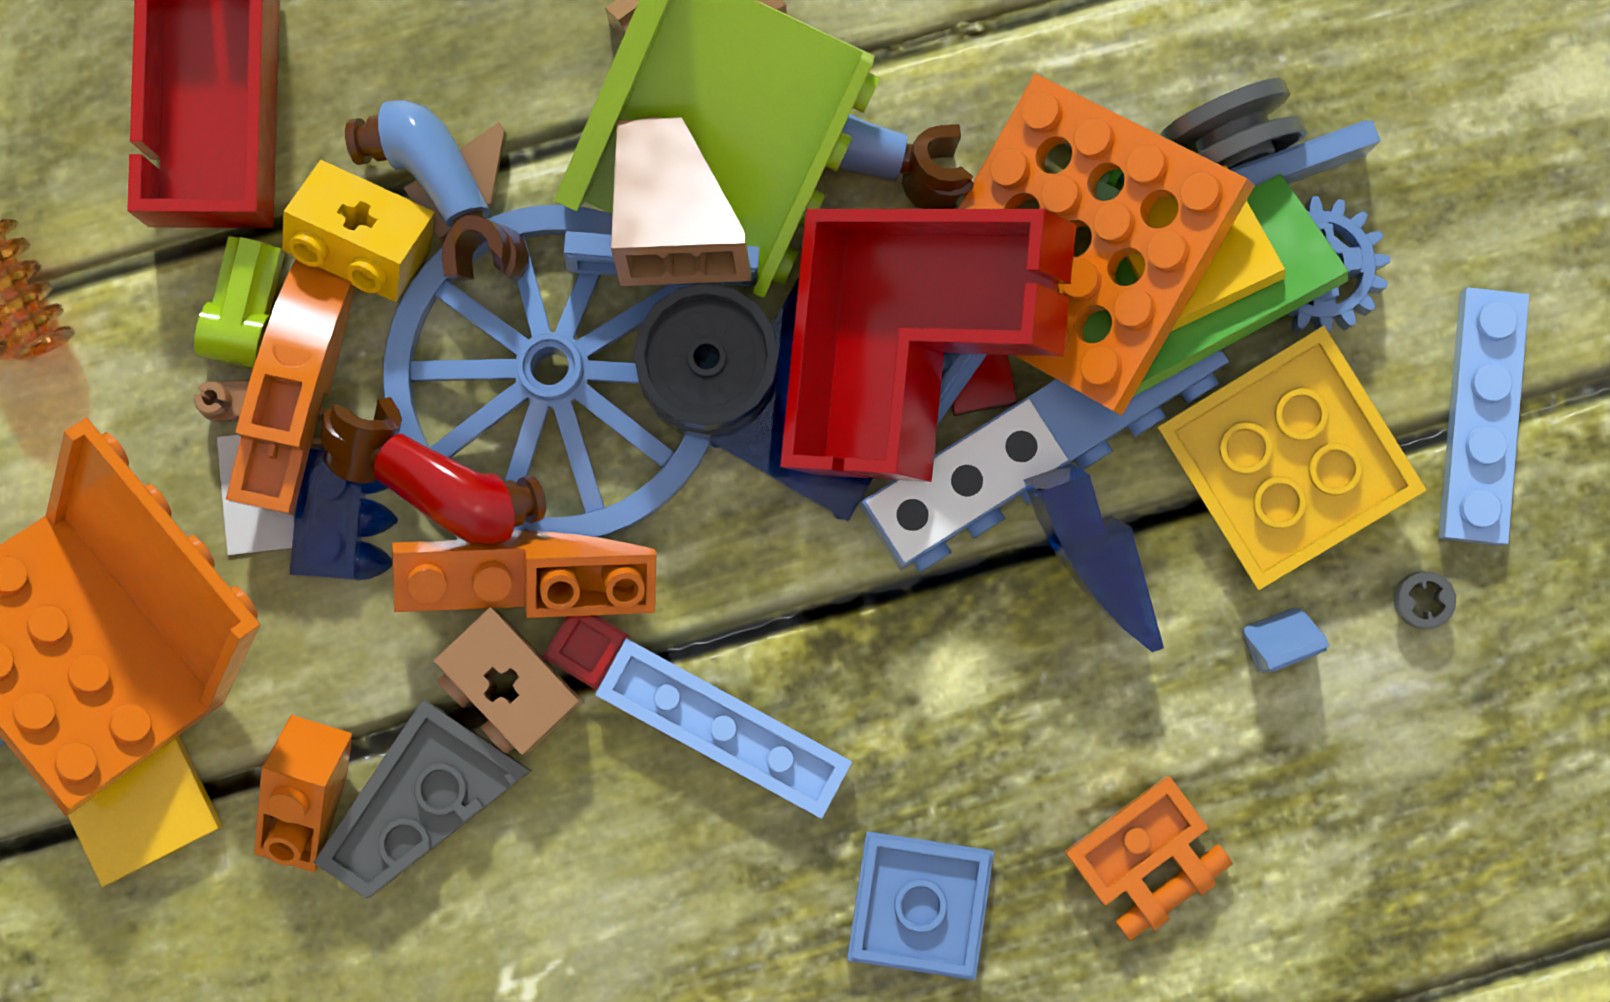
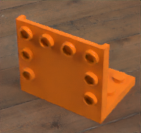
M87 417L64 431L46 516L0 544V737L66 817L223 705L261 625L257 621V610L247 594L237 586L230 588L215 571L214 559L205 544L195 535L186 536L171 518V508L163 494L150 483L143 485L128 467L129 460L127 454L117 439L107 432L101 434Z

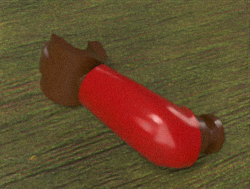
M391 397L377 400L374 420L359 418L349 409L332 403L331 410H325L320 438L324 447L323 457L325 464L333 474L346 481L355 483H373L378 480L429 519L468 543L498 544L510 540L514 527L523 525L524 521L528 523L539 522L543 520L546 514L545 495L539 481L535 477H521L516 483L512 480L502 481L497 474L491 472L481 474L418 443L402 433L399 434L402 417Z

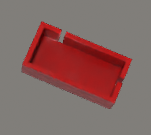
M134 0L130 142L150 160L160 161L158 169L144 155L129 154L127 211L147 227L274 228L280 0Z

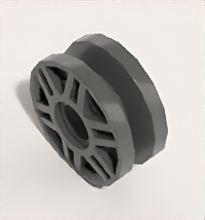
M1273 78L1246 85L1191 110L1164 128L1160 135L1189 150L1197 148V154L1221 166L1227 165L1228 169H1232L1290 148L1307 134L1301 118L1298 116L1269 120L1268 115L1284 104L1290 96L1285 81L1281 78Z

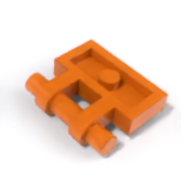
M1170 776L1163 777L1064 851L1102 905L1106 906L1123 892L1128 895L1134 906L1117 918L1115 923L1129 941H1132L1149 927L1154 931L1159 929L1170 920L1168 916L1170 911L1194 893L1203 896L1217 885L1214 878L1233 865V862L1219 844H1216L1199 858L1189 846L1190 842L1209 828ZM1171 857L1180 872L1151 892L1142 878Z

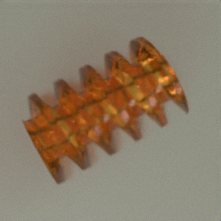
M0 219V360L31 359L58 348L75 335V330L72 326L68 325L58 328H52L51 323L64 312L61 304L40 305L39 302L52 292L53 287L47 281L29 283L28 280L38 273L42 266L36 259L18 262L17 258L29 249L30 243L24 237L7 240L6 236L19 223L15 219Z

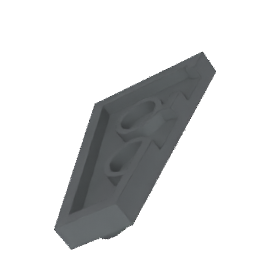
M422 700L313 863L368 899L532 770L509 754H505L500 748L428 700Z

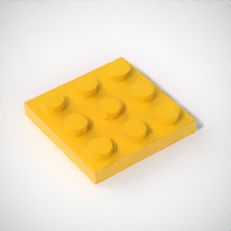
M1325 326L1313 331L1157 427L1258 591L1427 491Z

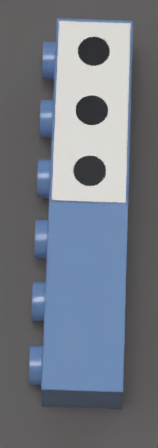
M1222 350L1210 355L1134 396L1122 416L1056 379L934 455L932 482L895 480L861 502L860 508L900 571L914 563L919 573L952 553L946 544L952 538L965 530L969 531L973 539L977 538L1006 519L1000 510L1006 504L1019 496H1022L1027 505L1031 504L1060 485L1054 477V474L1073 462L1076 463L1080 471L1085 470L1113 452L1107 441L1128 428L1135 438L1166 418L1161 407L1182 395L1186 403L1189 404L1218 386L1220 383L1214 374L1229 361Z

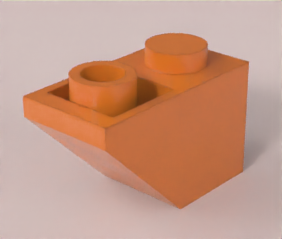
M290 715L262 766L254 847L255 855L271 859L281 865H291L315 873L318 866L313 862L326 845L347 779L353 733Z

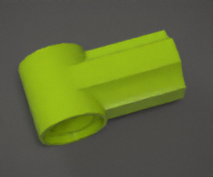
M228 236L213 301H208L203 306L196 325L194 350L197 356L253 369L271 317L270 313L285 252L281 248L256 240Z

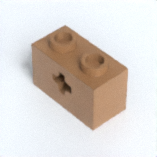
M492 607L488 608L433 660L444 672L437 679L441 687L461 707L464 708L471 701L485 715L488 720L481 726L482 730L507 755L514 748L521 755H530L584 703V700L504 615ZM497 672L505 675H512L516 672L519 678L514 682L513 687L519 696L515 700L506 697H499L495 700L492 694L496 691L498 685L492 678L493 675Z

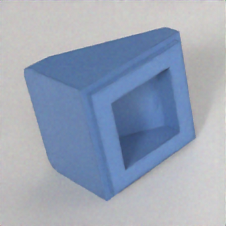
M1300 608L1286 610L1250 624L1243 629V637L1258 672L1262 671V673L1277 671L1327 651V647H1330L1326 636Z

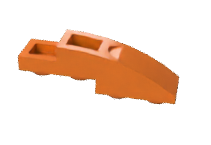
M297 259L294 260L264 333L235 432L241 436L226 500L294 516L323 395L329 396L356 288L350 281L322 268L310 267L299 262Z
M514 530L510 540L498 544L468 543L457 536L456 540L392 542L394 612L524 607L526 618L655 613L657 554L655 549L627 542L592 536L530 530Z

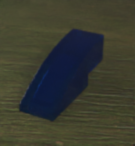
M1071 463L1024 479L1023 481L1036 517L1055 554L1076 584L1107 617L1148 650L1155 652L1164 649L1132 528L1112 515L1105 518L1101 517L1090 474Z

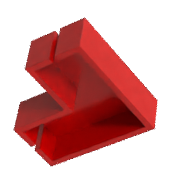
M806 209L780 467L824 476L873 477L888 480L932 482L944 353L1064 357L1070 297L1058 293V284H1071L1076 224L1046 209Z

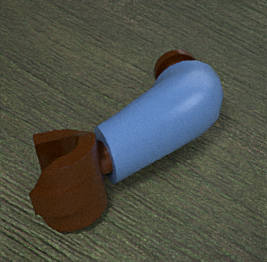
M392 100L383 102L379 115L369 116L366 123L361 118L348 120L345 126V142L352 161L356 165L368 164L373 157L377 162L388 160L395 170H408L434 203L445 223L452 227L443 243L442 262L444 277L457 281L474 280L473 253L478 246L488 241L494 266L508 278L519 281L520 277L528 269L529 253L525 241L516 231L486 219L490 214V209L459 146L447 126L428 107L409 100Z
M849 114L842 132L853 137L839 169L897 181L899 174H903L902 186L906 196L915 206L921 209H954L956 205L962 203L965 195L974 187L972 182L973 175L963 167L943 168L932 160L933 158L954 156L961 139L960 124L930 127L919 134L913 144L907 143V134L867 122Z

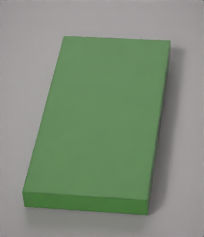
M1281 173L1254 187L1247 202L1285 268V279L1170 332L1134 396L1348 282V269ZM1126 258L1119 263L1116 270V280L1120 286H1129L1138 281ZM1098 311L1092 314L1085 322L1083 336L1087 343L1100 342L1109 334L1112 319L1108 311Z

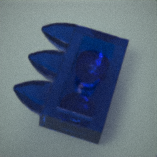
M310 449L295 508L290 575L359 581L368 580L385 573L392 567V558L381 548L361 541V538L381 534L398 522V518L386 506L375 500L365 498L367 494H376L389 488L378 480L373 483L346 481L333 474L326 466L323 457L324 450Z

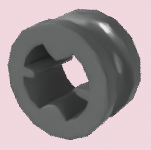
M1416 572L1406 576L1398 584L1394 593V606L1398 616L1406 624L1415 628L1433 629L1443 625L1452 617L1456 608V593L1452 584L1444 576L1435 572ZM1428 582L1437 589L1433 599L1440 607L1434 615L1430 611H1424L1422 619L1412 612L1416 601L1409 596V593L1416 584L1418 589H1426Z

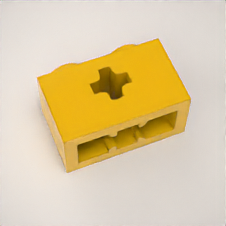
M320 160L283 212L282 251L293 255L299 262L307 266L319 267L346 279L364 292L376 293L397 302L431 251L435 211Z

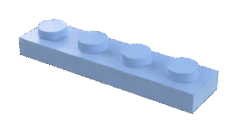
M1470 287L1460 291L1438 539L1495 546L1507 545L1509 542L1530 294Z
M627 638L595 694L821 819L852 764V761Z

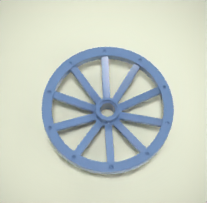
M540 205L512 210L488 219L516 231L525 241L526 246L525 238L544 235H565L566 231L612 235V214L587 207H580L578 211H575L564 205ZM488 241L482 243L475 250L472 263L491 251ZM442 247L423 266L405 292L393 318L386 342L384 394L385 398L391 397L399 409L402 417L399 434L402 433L418 443L451 458L529 399L528 409L505 481L512 480L516 483L519 478L528 476L549 408H553L586 514L569 517H544L543 520L535 523L524 521L523 525L514 527V530L557 532L604 538L638 524L668 503L686 485L698 469L713 439L708 440L685 435L676 452H673L588 385L589 381L640 384L636 364L591 361L588 358L637 329L655 303L678 288L698 285L699 283L667 284L664 288L576 341L575 337L601 275L579 273L556 331L551 332L529 253L528 269L517 281L532 338L528 340L450 283L453 279L444 277ZM437 298L517 355L516 359L414 361L420 332ZM710 353L705 361H699V367L702 369L715 367L718 363V355ZM550 355L565 357L568 360L569 368L567 375L562 381L553 385H545L537 381L536 369L542 359ZM516 380L513 385L430 447L416 411L413 382ZM575 400L662 467L653 479L638 491L606 508L603 504L572 404Z

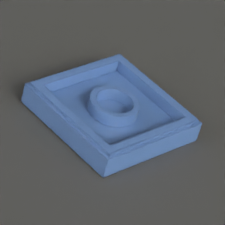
M866 831L847 961L976 980L994 851Z

